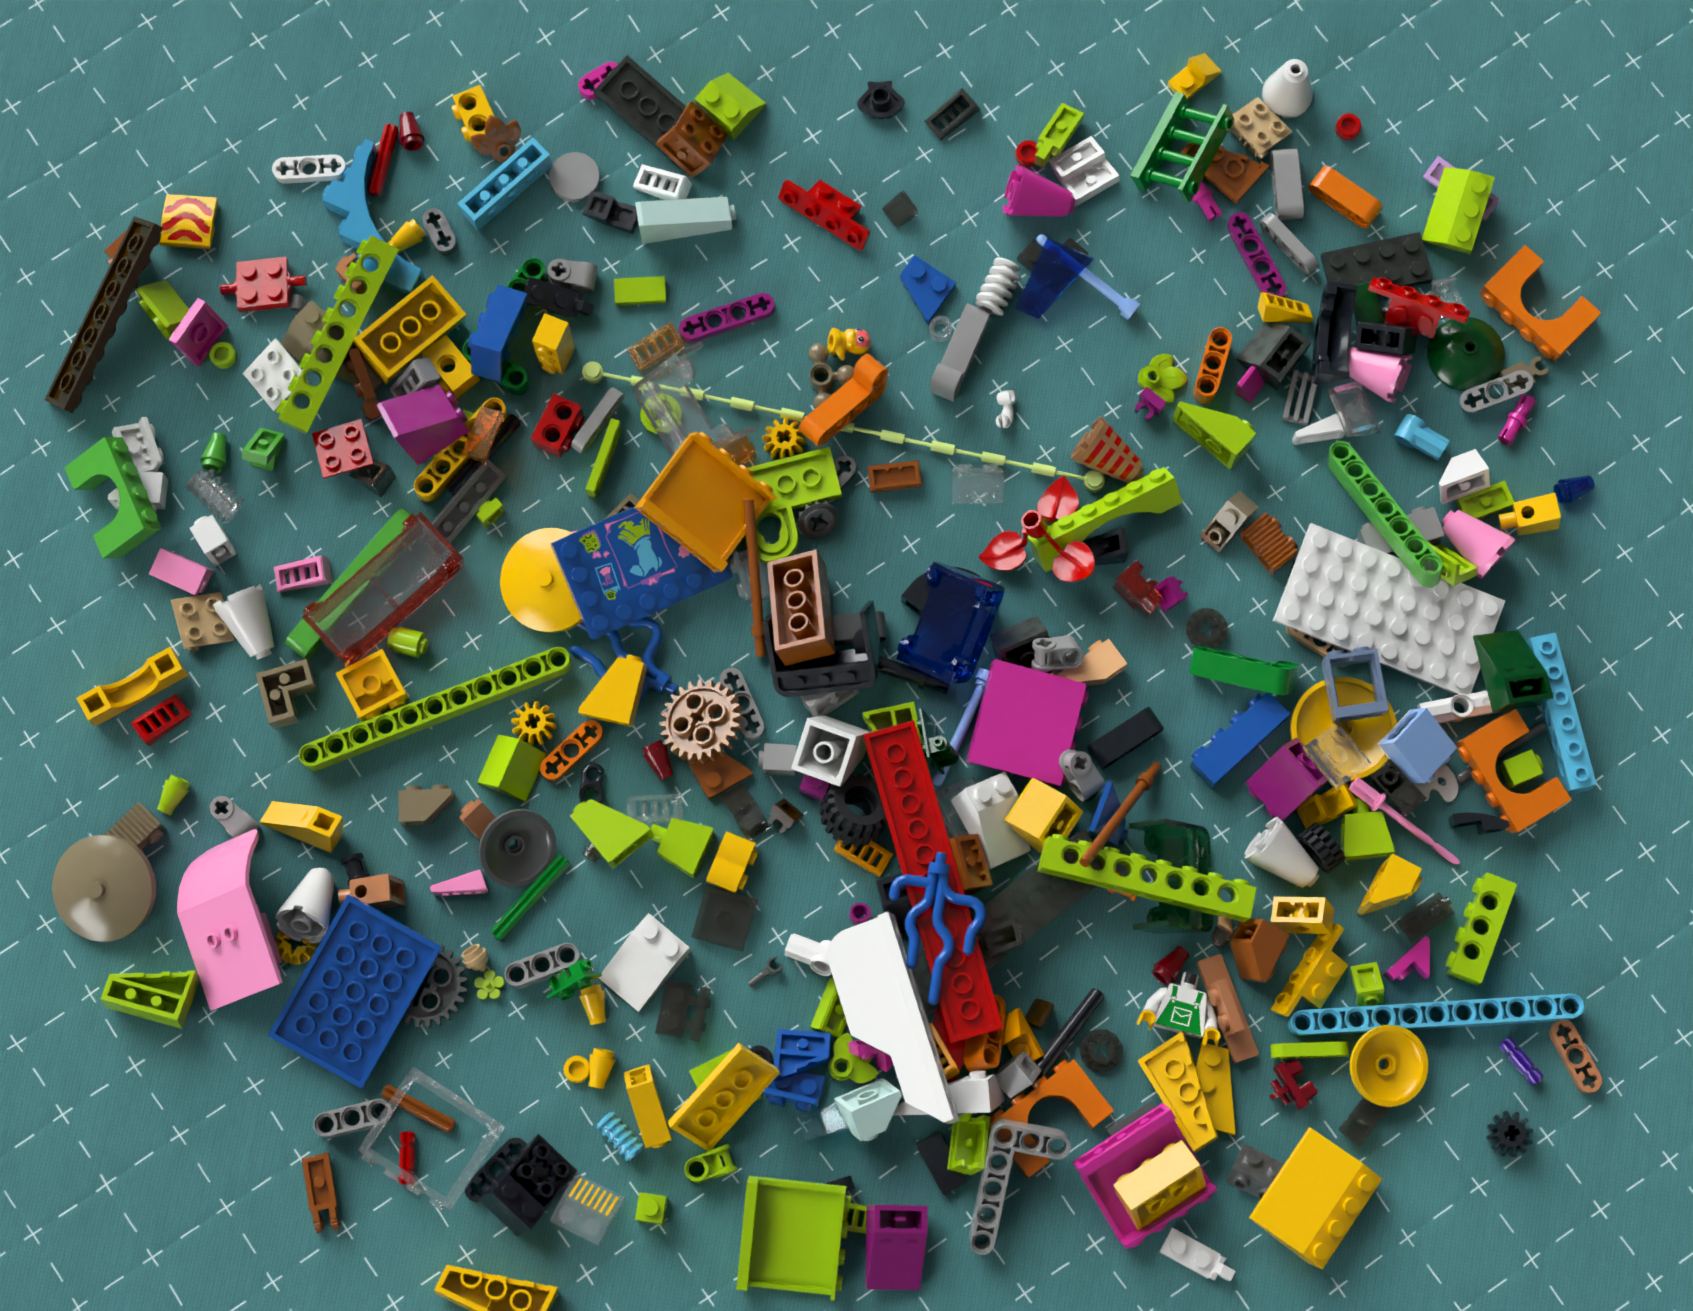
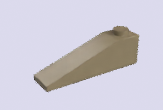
M312 300L294 317L281 342L286 351L299 362H301L305 353L311 354L314 345L310 344L315 332L317 330L322 332L326 324L322 321L325 311ZM332 327L329 329V335L332 339H342V331L339 328ZM352 344L348 351L355 349ZM318 351L317 356L321 362L328 363L331 361V355L328 351ZM363 359L375 391L383 383V380ZM343 360L336 377L353 385L356 382L353 372H348Z

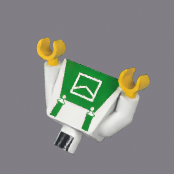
M1183 972L1180 985L1170 983L1167 988L1158 989L1147 1000L1136 1023L1139 1025L1141 1021L1148 1022V1030H1151L1152 1026L1176 1033L1182 1031L1186 1036L1197 1039L1203 1037L1202 1044L1205 1046L1207 1039L1214 1040L1216 1043L1215 1047L1219 1044L1220 1032L1218 1031L1217 1017L1213 1005L1207 999V993L1196 990L1199 976L1193 973Z

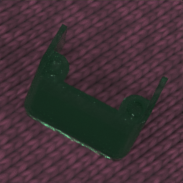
M1166 818L1129 823V829L1145 832L1144 845L1151 854L1158 855V860L1169 861L1172 863V867L1182 869V866L1198 869L1197 873L1205 875L1211 872L1210 836L1205 827ZM1169 877L1168 885L1172 889L1177 890L1179 888L1178 880L1174 877ZM1195 883V893L1199 896H1204V887L1199 883ZM1159 902L1158 907H1152L1149 910L1146 918L1147 923L1133 924V930L1155 934L1209 932L1212 929L1213 915Z

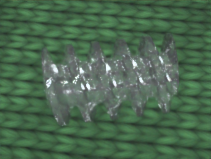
M214 469L207 472L200 470L188 481L187 490L192 491L193 495L199 498L203 505H207V509L210 512H214V516L217 519H221L222 524L229 522L239 512L244 499L239 497L234 500L237 492L232 490L227 493L230 485L225 483L220 486L223 480L221 476L212 479L216 473Z

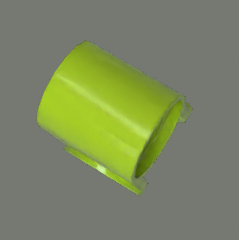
M730 1144L714 1148L689 1159L684 1168L686 1178L692 1183H701L738 1171L737 1166L733 1165L729 1153ZM720 1155H721L722 1158H723L725 1167H723V1165H722V1162H721V1159H720ZM693 1163H700L705 1171L702 1176L693 1177L689 1173V1167Z

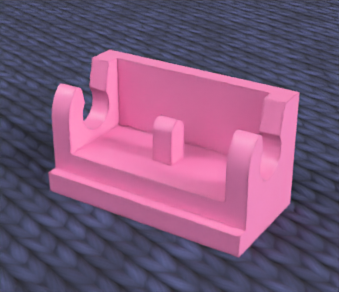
M160 548L149 575L193 595H198V593L202 594L214 570L170 550Z

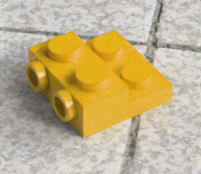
M383 649L335 673L361 722L382 715L381 713L389 708L391 711L400 708L406 704L405 700L409 698Z

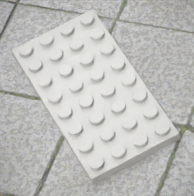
M1311 523L1309 524L1273 622L1349 652H1354L1353 649L1368 646L1369 650L1377 649L1381 665L1456 695L1471 694L1481 667L1473 636L1494 633L1505 600L1462 583L1452 586L1442 578L1436 586L1431 588L1424 587L1418 583L1400 558Z

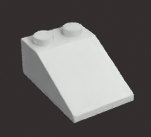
M1006 772L965 788L951 800L969 835L979 834L989 870L1031 851L1030 844L1004 821L1019 798Z
M648 913L626 939L603 970L602 976L599 979L636 1011L640 1012L691 950L689 946Z

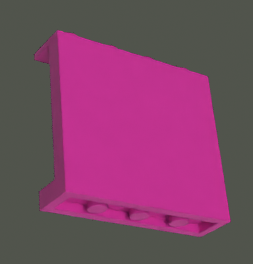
M993 660L966 763L993 768L1029 779L1035 778L1038 781L1052 784L1056 788L1061 786L1062 782L1066 783L1067 778L1060 768L1059 758L1065 750H1075L1076 742L1072 740L1074 732H1079L1082 717L1079 716L1081 706L1085 707L1089 695V692L1085 691L1087 684L1005 661Z
M1164 1103L1158 1105L1072 1161L1117 1239L1126 1249L1140 1245L1146 1236L1163 1230L1169 1221L1175 1217L1184 1216L1189 1212V1208L1198 1202L1207 1201L1211 1198L1212 1193L1218 1190L1210 1182L1200 1164L1206 1183L1205 1188L1138 1231L1113 1186L1119 1177L1126 1173H1132L1140 1167L1142 1162L1149 1158H1155L1162 1153L1165 1147L1172 1143L1176 1144L1181 1140L1199 1163L1176 1124V1117L1172 1110Z

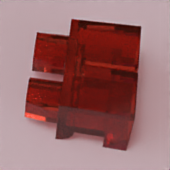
M1136 560L1118 576L1113 589L1133 609L1140 606L1147 615H1150L1161 604L1160 602L1164 597L1155 589L1158 584L1157 581L1151 580L1147 582L1140 575L1144 567Z

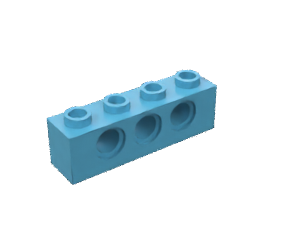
M532 137L457 203L461 215L477 231L482 229L551 168L550 154Z

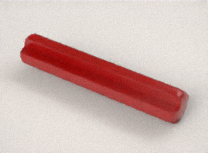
M386 124L383 129L367 188L368 193L374 196H380L383 190L398 134V128L395 125Z

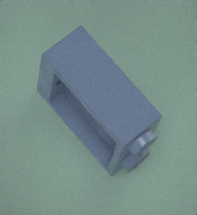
M1368 646L1353 649L1354 652L1344 654L1343 650H1336L1327 653L1328 656L1323 658L1321 664L1332 723L1385 716L1389 711L1377 649L1369 650ZM1368 662L1375 702L1339 707L1332 667Z

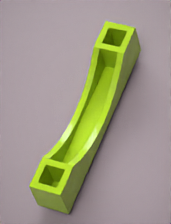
M1163 467L1153 470L1149 475L1137 481L1130 482L1127 486L1116 492L1108 493L1104 498L1092 504L1083 506L1080 510L1069 516L1061 517L1057 522L1047 526V533L1064 550L1072 541L1083 542L1095 529L1112 519L1135 512L1161 514L1183 503L1175 477ZM1028 536V541L1038 564L1045 572L1052 570L1053 560L1060 553L1044 536L1041 538Z

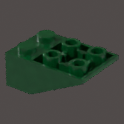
M1518 630L1473 636L1492 712L1535 707L1554 698L1546 670Z

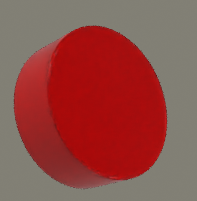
M1351 113L1341 115L1335 125L1336 134L1344 140L1355 139L1360 133L1361 121L1356 115Z
M1026 140L1017 146L1015 157L1020 165L1024 167L1036 165L1035 155L1038 152L1036 142Z

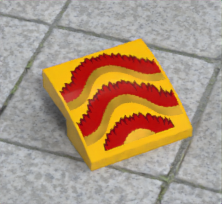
M167 194L161 221L163 230L159 242L160 246L211 249L215 233L214 220L218 208L217 198Z

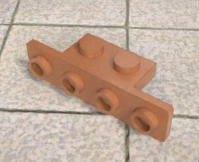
M1218 954L1198 961V970L1208 993L1209 1001L1213 1005L1218 1025L1222 1030L1233 1062L1238 1063L1259 1054L1222 955Z

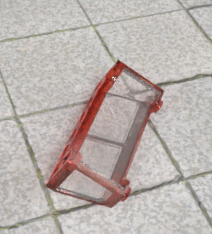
M421 512L416 516L411 514L402 523L404 526L402 532L328 598L319 603L313 601L303 610L305 613L302 616L303 621L345 668L358 662L384 639L392 628H396L464 568V558Z

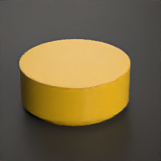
M582 1056L570 1057L564 1064L566 1078L573 1083L586 1081L590 1076V1063Z

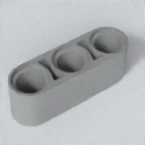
M1271 150L1270 167L1275 216L1280 221L1303 219L1304 204L1298 150Z
M563 943L509 964L505 969V979L513 988L523 989L547 980L564 969L569 971L568 967L579 961L581 954L575 945ZM566 950L575 952V958L570 963H564L561 960V956ZM540 960H548L550 962L549 969L543 973L536 970L537 963ZM516 969H522L525 973L523 980L520 982H513L511 980V975Z
M374 1099L322 1112L314 1119L313 1128L322 1137L335 1138L390 1123L394 1117V1108L383 1099ZM379 1105H385L387 1113L382 1119H376L374 1116V1110ZM352 1112H359V1123L355 1126H350L348 1116ZM327 1118H331L334 1122L333 1129L330 1132L324 1133L321 1128L322 1122Z

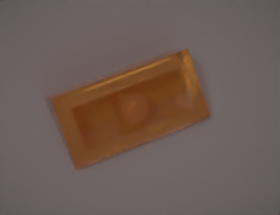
M481 406L461 454L486 464L505 419V413Z

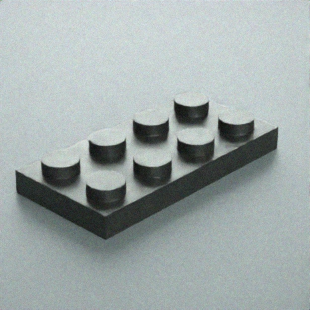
M626 55L597 86L593 94L670 159L656 143L661 136L676 125L686 106Z
M1420 232L1324 252L1320 256L1327 281L1357 285L1371 281L1373 278L1382 277L1390 280L1394 285L1411 287L1430 283L1433 280Z

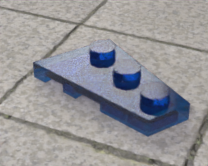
M1047 237L1015 309L1039 319L1094 258Z

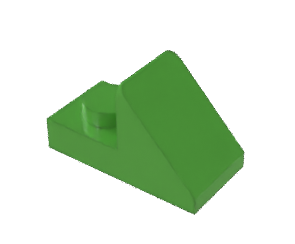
M260 427L242 450V459L249 461V465L273 471L285 434Z

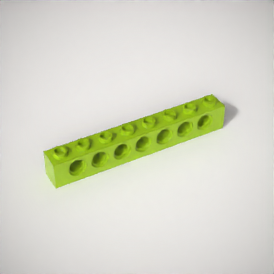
M372 235L367 241L362 239L356 251L360 256L356 263L351 261L345 273V276L349 278L345 286L339 285L333 297L337 300L334 308L328 307L322 321L326 324L322 332L317 330L310 344L314 345L311 354L305 353L299 364V367L303 368L299 378L293 376L287 388L291 393L287 400H281L276 410V413L280 414L277 421L303 434L308 432L399 249ZM364 260H373L377 266L376 270L373 272L367 271L363 266ZM361 282L365 286V293L356 294L352 290V283ZM342 305H350L354 310V315L352 317L343 316L340 310ZM332 327L339 328L342 331V339H332L329 335V329ZM318 351H328L331 355V361L328 363L321 362L317 356ZM308 373H315L319 376L320 382L317 386H311L307 383L306 375ZM299 395L306 397L308 407L305 409L298 408L294 402L295 397Z
M1053 834L1052 837L1048 836L1044 840L1037 872L1241 922L1251 919L1257 887L1249 886L1250 882L1246 880L1234 879V881L1223 879L1224 876L1221 874L1209 872L1208 875L1197 873L1198 869L1189 866H1182V869L1172 867V863L1169 861H1148L1146 856L1131 853L1130 856L1120 854L1119 849L1104 847V850L1101 849L1095 858L1101 862L1102 867L1101 870H1094L1090 865L1083 867L1079 863L1080 858L1092 844L1091 842L1082 840L1078 841V843L1070 842L1068 837L1059 834ZM1068 851L1074 854L1076 858L1074 864H1069L1064 860V852ZM1117 864H1121L1126 867V877H1122L1117 874ZM1142 871H1149L1153 875L1152 883H1147L1143 880ZM1169 877H1174L1178 880L1179 888L1177 890L1172 889L1168 885ZM1195 883H1199L1204 887V896H1199L1195 893ZM1220 890L1229 892L1231 896L1230 902H1224L1220 898Z

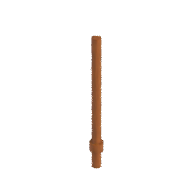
M744 500L753 614L751 634L755 639L756 657L766 656V645L762 623L764 620L754 500Z
M1153 762L1148 770L1141 773L1138 777L1136 786L1080 858L1079 863L1083 867L1090 865L1144 791H1148L1154 784V778L1162 769L1160 763Z

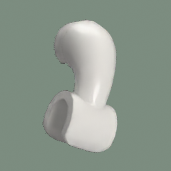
M1006 390L997 394L998 404L1003 405L1001 414L996 418V425L999 428H1008L1013 422L1012 404L1016 401V394L1012 390Z

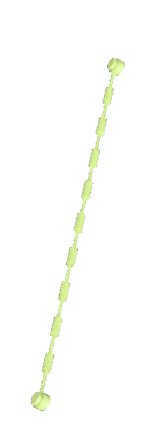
M593 361L586 363L582 369L583 377L589 384H597L605 376L628 381L631 386L650 390L656 387L679 392L680 396L703 401V398L730 403V407L751 412H753V409L776 413L780 414V418L786 417L788 420L802 422L806 417L804 412L782 408L780 411L754 405V401L735 397L729 400L706 395L703 390L685 386L678 389L655 384V380L634 375L628 378L605 373L602 366ZM851 422L840 430L848 433L859 431L881 436L880 440L903 444L905 441L931 447V451L953 455L956 452L979 457L982 462L1004 466V463L1025 467L1032 469V473L1054 477L1057 474L1084 480L1083 485L1085 489L1091 493L1099 492L1105 482L1103 474L1096 470L1089 471L1084 477L1057 471L1054 466L1033 462V465L1006 460V456L983 451L982 454L955 449V445L934 440L932 443L905 438V434L883 429L882 432L858 428L854 427L855 423Z

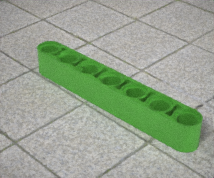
M1344 441L1333 443L1329 450L1328 467L1418 583L1429 588L1439 584L1443 562L1353 447ZM1427 569H1431V570H1433L1434 572H1428V571H1426V570H1427Z
M403 508L399 509L286 638L285 644L303 659L308 660L417 537L422 530L423 524Z

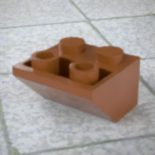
M1264 919L1240 921L1230 940L1240 979L1243 981L1266 983L1275 972L1276 967L1274 965L1278 957L1287 948L1286 941L1289 934Z

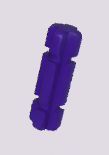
M1511 1037L1506 1038L1500 1043V1049L1505 1054L1508 1053L1510 1061L1521 1074L1526 1075L1525 1079L1531 1085L1537 1084L1542 1080L1543 1074L1538 1068L1535 1069L1533 1067V1062L1521 1048L1518 1049L1516 1047L1517 1043Z

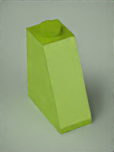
M592 799L579 803L570 815L573 822L612 869L654 837L648 825Z

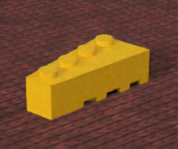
M446 1265L434 1289L436 1295L469 1311H550L559 1292L558 1287L511 1279L501 1275H492L451 1265Z

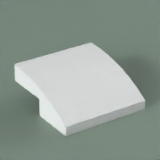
M1092 136L1062 152L1056 158L1049 160L1051 168L1063 187L1072 192V197L1076 199L1075 204L1077 206L1120 181L1119 174L1107 161L1105 152Z

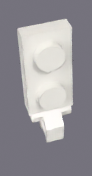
M1173 1227L1159 1251L1161 1254L1206 1279L1210 1278L1215 1281L1218 1275L1227 1281H1231L1236 1272L1224 1265L1226 1258L1222 1257L1220 1253Z

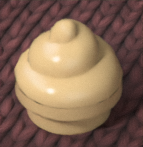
M480 944L470 946L461 954L463 958L462 963L467 969L479 970L480 972L486 970L488 952Z

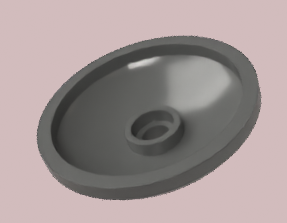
M515 809L502 813L489 823L481 836L478 851L481 866L493 881L503 886L521 887L533 883L553 862L555 856L556 837L551 825L540 814L527 809ZM515 839V843L512 846H508L509 841Z

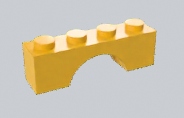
M168 647L148 658L138 671L125 679L108 685H99L76 699L88 721L96 727L189 675L177 653L171 647Z

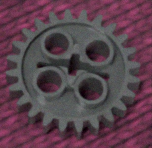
M440 944L442 949L434 962L436 967L429 977L427 974L423 981L425 982L428 978V982L431 984L430 987L422 990L420 986L404 1014L406 1016V1025L415 1020V1027L420 1028L422 1021H424L429 1029L431 1028L432 1021L435 1020L441 1026V1017L444 1016L450 1021L451 1016L449 1012L451 1010L459 1013L458 1008L455 1006L456 1003H465L460 994L468 993V990L462 987V984L469 982V979L461 977L466 968H457L462 960L459 957L451 960L454 951L450 949L444 954L445 946L443 944ZM441 971H447L449 973L448 981L444 984H437V974ZM421 993L419 1003L416 1007H414V1001H416L419 994ZM436 996L438 999L437 1005L433 1009H427L425 1007L427 997Z

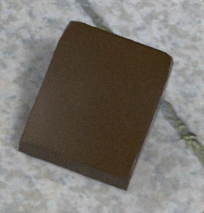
M1036 998L1025 1016L1027 1023L1039 1031L1040 1029L1042 1030L1055 1006L1051 1002Z

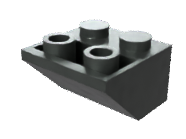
M1264 322L1235 360L1247 369L1251 366L1256 367L1263 381L1277 390L1307 352L1311 341L1289 326L1275 322Z

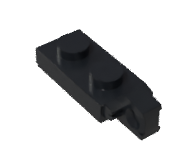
M530 276L527 277L523 291L527 293V304L566 317H577L578 313L587 316L589 314L592 315L594 304L581 301L583 295Z

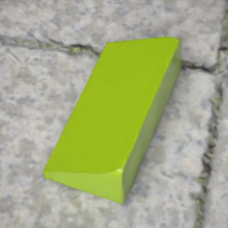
M830 978L810 1027L823 1033H831V1036L839 1038L843 1034L847 1021L834 979Z

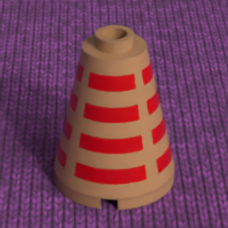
M1101 416L1098 417L1090 426L1092 429L1088 433L1086 432L1078 442L1070 459L1127 484L1131 481H1137L1144 472V469L1141 468L1143 462L1108 422Z

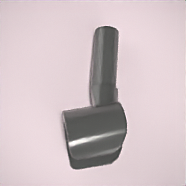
M290 295V309L300 312L306 306L307 301L301 295Z
M771 957L767 961L765 968L748 981L751 987L764 977L777 975L781 971L782 965L776 970L770 968L769 965L777 957Z

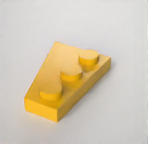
M1201 1043L1195 1067L1215 1129L1219 1132L1236 1135L1229 1051L1226 1048L1215 1047V1045L1206 1044L1205 1046Z

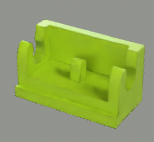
M964 1113L959 1116L960 1121L953 1123L948 1170L974 1175L984 1169L990 1116L982 1115L978 1118H972V1113Z

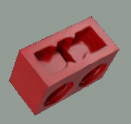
M553 393L531 436L533 446L561 458L563 452H568L573 441L571 437L575 429L579 430L583 424L585 416L583 415L581 405ZM564 411L572 413L571 417L566 420L558 418ZM556 433L560 435L559 440L556 442L547 441L548 436Z

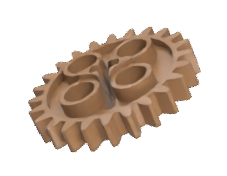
M699 679L696 687L691 682H688V690L686 691L679 687L680 695L671 694L674 700L673 703H665L664 705L669 710L660 714L666 719V721L659 723L665 729L660 733L666 739L664 744L671 748L670 751L675 756L678 755L683 761L688 757L691 763H695L698 757V760L703 764L705 763L706 756L715 761V753L717 752L724 756L723 748L725 746L729 749L733 748L730 740H739L735 735V731L743 730L737 723L744 720V717L739 713L743 710L741 705L737 703L739 699L734 694L732 695L733 692L728 687L725 688L720 682L715 685L711 679L708 680L706 686ZM701 701L699 707L693 709L694 705ZM723 711L719 718L714 719L718 712ZM689 724L687 729L681 732V728ZM710 734L709 738L702 742L703 737Z

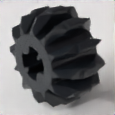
M1508 1111L1502 1112V1118L1498 1115L1493 1116L1495 1124L1487 1125V1129L1493 1131V1134L1487 1135L1486 1139L1495 1140V1143L1490 1148L1495 1150L1501 1147L1499 1155L1502 1157L1507 1152H1509L1511 1158L1516 1157L1517 1150L1523 1154L1527 1151L1524 1144L1530 1145L1533 1142L1530 1138L1526 1137V1135L1533 1133V1129L1524 1128L1529 1120L1525 1118L1519 1122L1520 1113L1515 1112L1511 1117ZM1508 1127L1510 1128L1509 1131H1514L1515 1133L1511 1141H1509L1510 1137L1505 1138L1504 1132L1508 1131Z

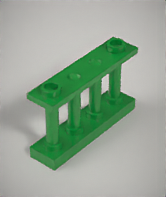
M1175 92L1130 175L1136 187L1147 191L1153 181L1177 187L1184 201L1190 203L1193 196L1197 194L1200 183L1227 132L1233 127L1234 117L1228 105L1223 104L1218 115L1192 109L1186 96L1183 93ZM1187 118L1212 124L1206 136L1180 129ZM1176 139L1201 145L1195 157L1170 151L1169 148ZM1164 160L1189 166L1184 178L1158 172V169Z

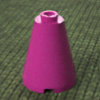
M1015 165L1016 171L1012 170L1004 197L1008 199V205L1003 204V214L1009 216L1066 217L1068 212H1073L1076 199L1072 197L1071 191L1023 166Z

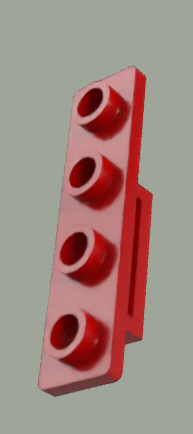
M788 179L783 182L778 196L781 202L857 250L862 251L864 249L870 231L853 221L862 207L860 204L822 180H819L808 192Z
M1382 277L1373 278L1368 287V290L1392 298L1384 322L1417 327L1418 334L1430 338L1434 337L1441 316L1466 323L1471 312L1462 304H1449L1441 301V298L1436 295H1423L1417 293L1416 289L1412 287H1400Z

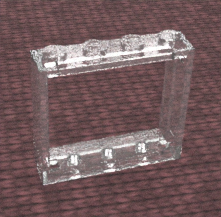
M412 1066L357 1150L363 1153L360 1158L374 1167L378 1163L386 1168L383 1173L397 1182L400 1177L408 1182L406 1186L408 1190L418 1196L423 1192L431 1197L429 1203L441 1211L444 1207L452 1210L505 1126ZM414 1081L489 1129L447 1196L442 1195L370 1148Z

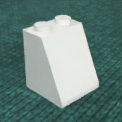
M826 715L807 718L791 769L834 785L842 786L863 759L866 752L863 734L870 731Z

